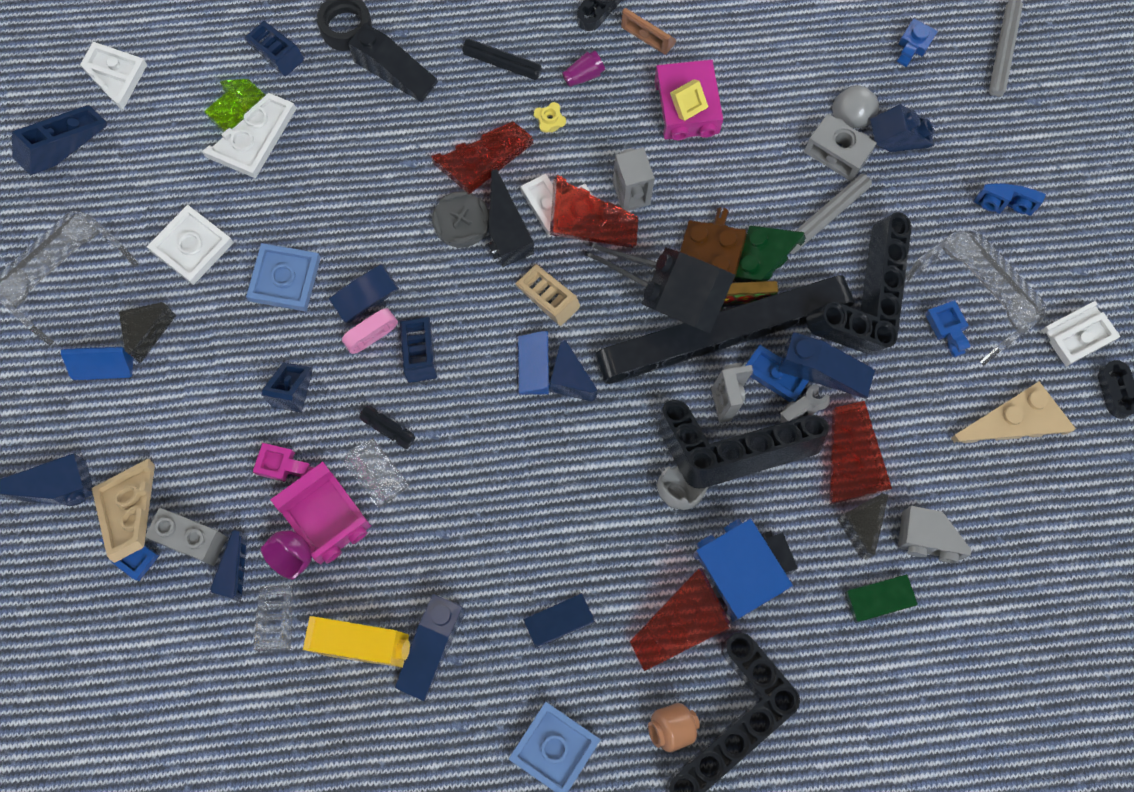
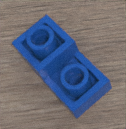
M985 184L973 202L981 205L987 211H995L999 214L1008 206L1017 213L1032 216L1043 203L1046 194L1031 188L1012 184Z

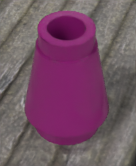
M595 50L591 53L587 51L562 72V75L567 85L572 87L601 77L600 73L605 71V67Z

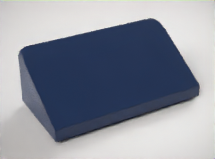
M582 593L523 619L536 649L595 623V619Z

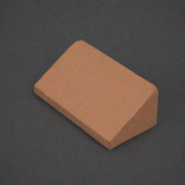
M627 8L623 9L621 27L667 55L675 45L676 39Z

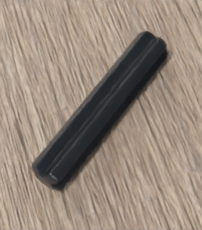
M466 39L463 44V54L533 80H537L541 74L542 69L539 63L472 39Z

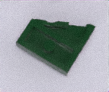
M750 225L735 282L768 281L773 276L774 271L788 260L787 255L796 245L799 244L801 246L805 242L804 232Z

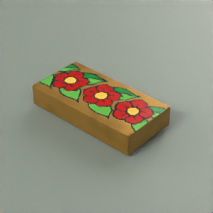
M775 281L732 283L723 305L747 304L776 295L778 293V284Z

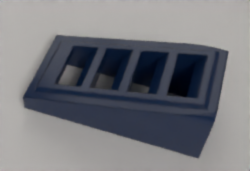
M266 21L261 22L244 37L245 41L283 76H287L304 61V57L297 45ZM270 34L261 43H259L266 35Z
M430 318L400 321L403 369L407 382L413 383L436 379L437 370ZM411 332H425L424 334L408 336V333ZM423 342H425V344H422V345L410 346V344H417V343H423ZM422 354H426V355H427V356H421V357L411 358V356H416V355H422Z
M233 530L231 532L210 587V592L241 602L247 536L239 531Z

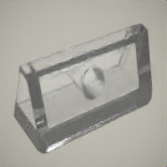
M373 438L349 450L344 459L346 467L379 508L386 505L410 485Z

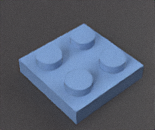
M261 243L246 295L249 302L307 312L321 259L319 253Z
M545 702L509 757V760L554 792H568L601 739Z

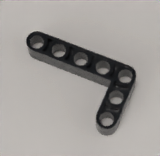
M901 212L893 213L876 222L872 227L860 311L838 302H830L812 310L807 316L806 322L811 333L866 354L881 351L896 343L911 236V222L905 214Z
M670 400L663 405L659 424L660 435L688 485L698 489L816 455L822 450L829 431V424L824 418L818 415H808L709 444L689 407L679 400Z
M741 632L728 637L722 645V654L758 700L668 779L666 785L667 792H674L675 783L680 779L689 781L691 792H706L799 708L800 696L796 689L748 634ZM733 640H739L744 643L746 647L744 657L739 658L732 653L731 643ZM755 666H762L767 671L768 677L764 684L756 682L753 678ZM780 691L784 692L789 698V706L786 710L779 709L775 704V696ZM754 713L761 714L765 719V727L760 732L753 730L750 725V719ZM731 734L736 735L741 742L740 750L735 754H730L725 748L726 738ZM706 756L713 758L716 763V770L710 776H705L700 771V762Z

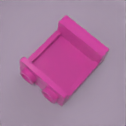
M713 59L657 65L654 82L655 88L659 90L665 125L664 139L679 141L687 137L701 136L708 138L719 134L723 123V114ZM695 79L700 81L708 108L684 121L678 117L670 92Z
M321 462L270 499L277 510L286 518L296 534L301 535L308 543L312 552V558L319 564H322L324 561L327 564L335 560L342 553L340 549L350 542L355 544L362 540L368 534L366 530L371 527L370 523L324 462Z

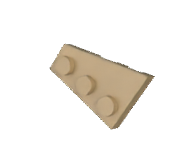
M149 458L92 488L106 554L113 563L144 548L155 465Z

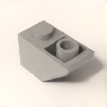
M910 506L902 511L898 548L908 550L907 554L916 557H927V554L939 556V561L946 563H959V560L971 556V548L943 512L916 506Z

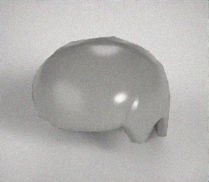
M860 85L850 86L835 98L832 105L833 116L842 119L851 128H865L871 124L870 119L878 115L879 101L877 96L868 88Z
M668 466L661 473L656 484L660 498L669 507L680 510H689L697 506L708 487L698 489L688 485L678 466L675 468Z

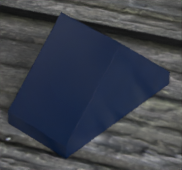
M564 340L559 346L550 381V392L586 401H594L597 399L598 390L567 341Z
M283 362L262 389V396L272 408L302 413L312 376V367Z

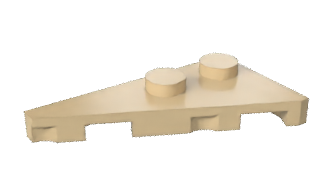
M1039 381L958 432L951 439L954 443H975L979 440L990 439L998 441L1020 439L1024 436L1042 437L1047 434L1059 433L1066 435L1076 428Z

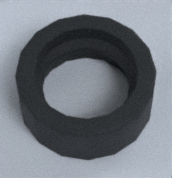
M326 0L317 12V24L322 38L331 48L340 51H350L348 43L364 23L372 26L369 10L362 0ZM342 13H353L361 18L360 24L349 32L338 33L329 28L330 21Z

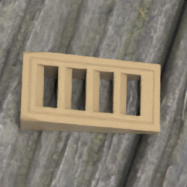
M537 264L515 283L527 297L559 326H562L580 308L577 296ZM538 278H541L542 280L533 289H531L530 286ZM549 285L550 287L540 296L539 294ZM556 294H559L550 304L548 303Z

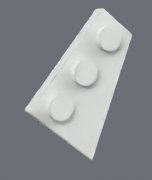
M268 93L244 114V119L233 129L228 128L221 134L223 137L213 147L209 145L202 153L208 159L256 179L296 111L294 103Z

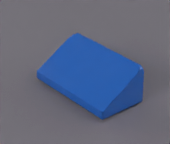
M548 331L518 336L519 395L549 394Z
M122 346L61 350L62 359L72 380L132 377L134 357Z

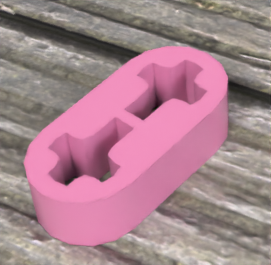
M388 308L382 309L346 332L342 337V342L351 354L358 353L391 332L398 324V320Z

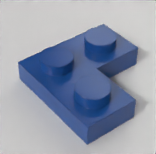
M759 345L745 365H752L753 373L750 377L788 402H795L809 381L779 372L782 358Z

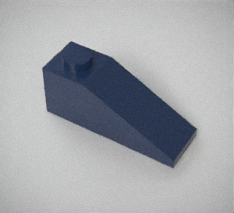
M86 105L12 131V158L30 176L57 166L107 126V122L90 105Z
M796 332L792 333L785 345L778 370L779 372L865 399L868 398L875 369L830 344Z
M73 453L0 479V499L66 506L79 505L85 502V498L93 495V484L87 462Z
M435 594L432 595L416 630L409 655L404 662L396 683V689L425 702L466 612L462 606Z

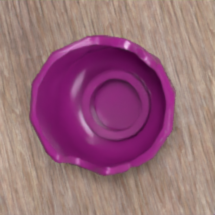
M278 531L274 533L261 547L262 556L271 569L288 579H295L304 572L312 560V552L308 543L301 535L292 531Z

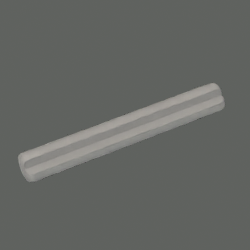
M1009 0L1006 4L989 87L991 96L1001 97L1007 89L1023 7L1021 0Z
M860 174L802 224L796 231L804 232L805 242L801 246L797 244L790 254H795L867 191L872 185V180L866 174Z

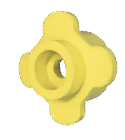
M552 102L545 108L538 107L534 110V117L539 120V127L542 132H555L566 124V118L561 115L558 103Z

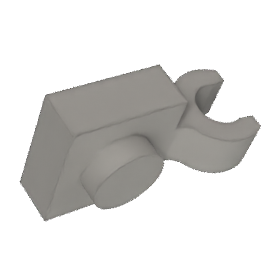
M817 384L810 386L806 392V397L803 396L798 401L790 402L780 413L781 423L813 415L817 411L825 409L830 403V396L827 394L821 399H816L814 396L819 393V386Z

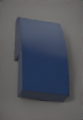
M381 264L330 297L329 300L343 321L351 323L370 307L378 306L399 290V287L384 265Z

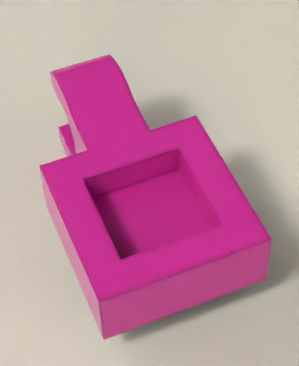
M262 443L253 473L285 482L288 473L301 478L312 470L313 467H310L309 463L293 460L295 452L291 449Z

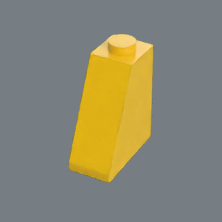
M310 616L303 650L333 658L403 668L404 660L407 659L410 652V642L408 641L409 634L397 630Z

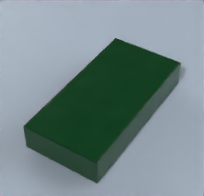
M907 574L845 592L855 623L918 605Z

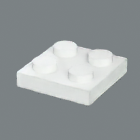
M187 205L147 248L194 285L234 242L228 235Z

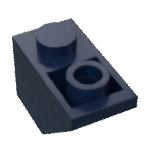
M902 104L870 119L876 145L889 152L923 149L934 146L932 138L934 128L930 120L923 118L914 110H910Z

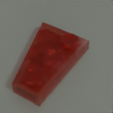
M513 121L482 134L481 139L469 145H466L465 142L455 146V151L443 156L441 153L431 156V159L436 167L464 191L471 194L491 178V171L495 169L500 171L534 143L532 136Z
M559 175L554 177L550 235L629 248L637 245L638 216L609 201L604 202L590 195V191L567 183V179Z
M865 401L835 407L832 411L829 505L890 491L892 486Z
M698 568L630 640L644 671L732 627L702 568Z

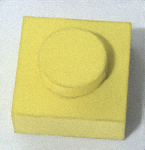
M694 79L670 92L678 117L681 120L685 121L708 108L703 89L698 80Z

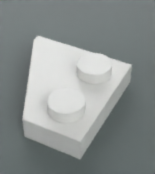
M92 42L80 64L84 71L121 109H124L147 67V63L143 58L96 42Z

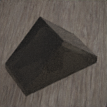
M160 302L119 312L125 352L136 362L142 363L176 317L166 304Z
M881 493L837 519L861 559L868 560L875 555L888 494Z

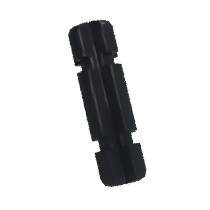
M366 405L359 415L361 421L369 426L372 424L375 430L392 441L396 440L397 444L404 449H408L413 444L416 437L406 428L402 429L400 424L383 413L379 414L378 410L370 405Z

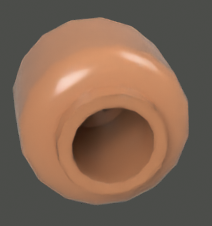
M674 703L657 709L652 714L651 721L648 723V732L653 744L657 748L661 747L666 752H674L692 745L696 741L697 730L700 728L696 713L693 710H689L682 703Z

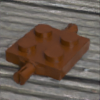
M722 207L717 208L713 223L689 220L680 252L735 274L736 277L747 236L746 230L726 226L725 222L729 210L723 208L722 211Z

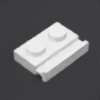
M1096 301L1041 330L1043 334L1046 333L1050 338L1049 343L1066 367L1120 338V335L1104 312L1101 313L1096 307L1098 305Z

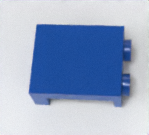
M737 519L723 528L726 533L715 539L712 534L696 544L699 549L693 554L696 560H700L728 606L727 613L733 622L793 586L752 519L744 523Z

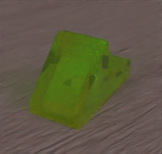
M249 79L220 81L225 94L204 111L206 116L223 132L228 128L233 129L244 119V114L266 96Z

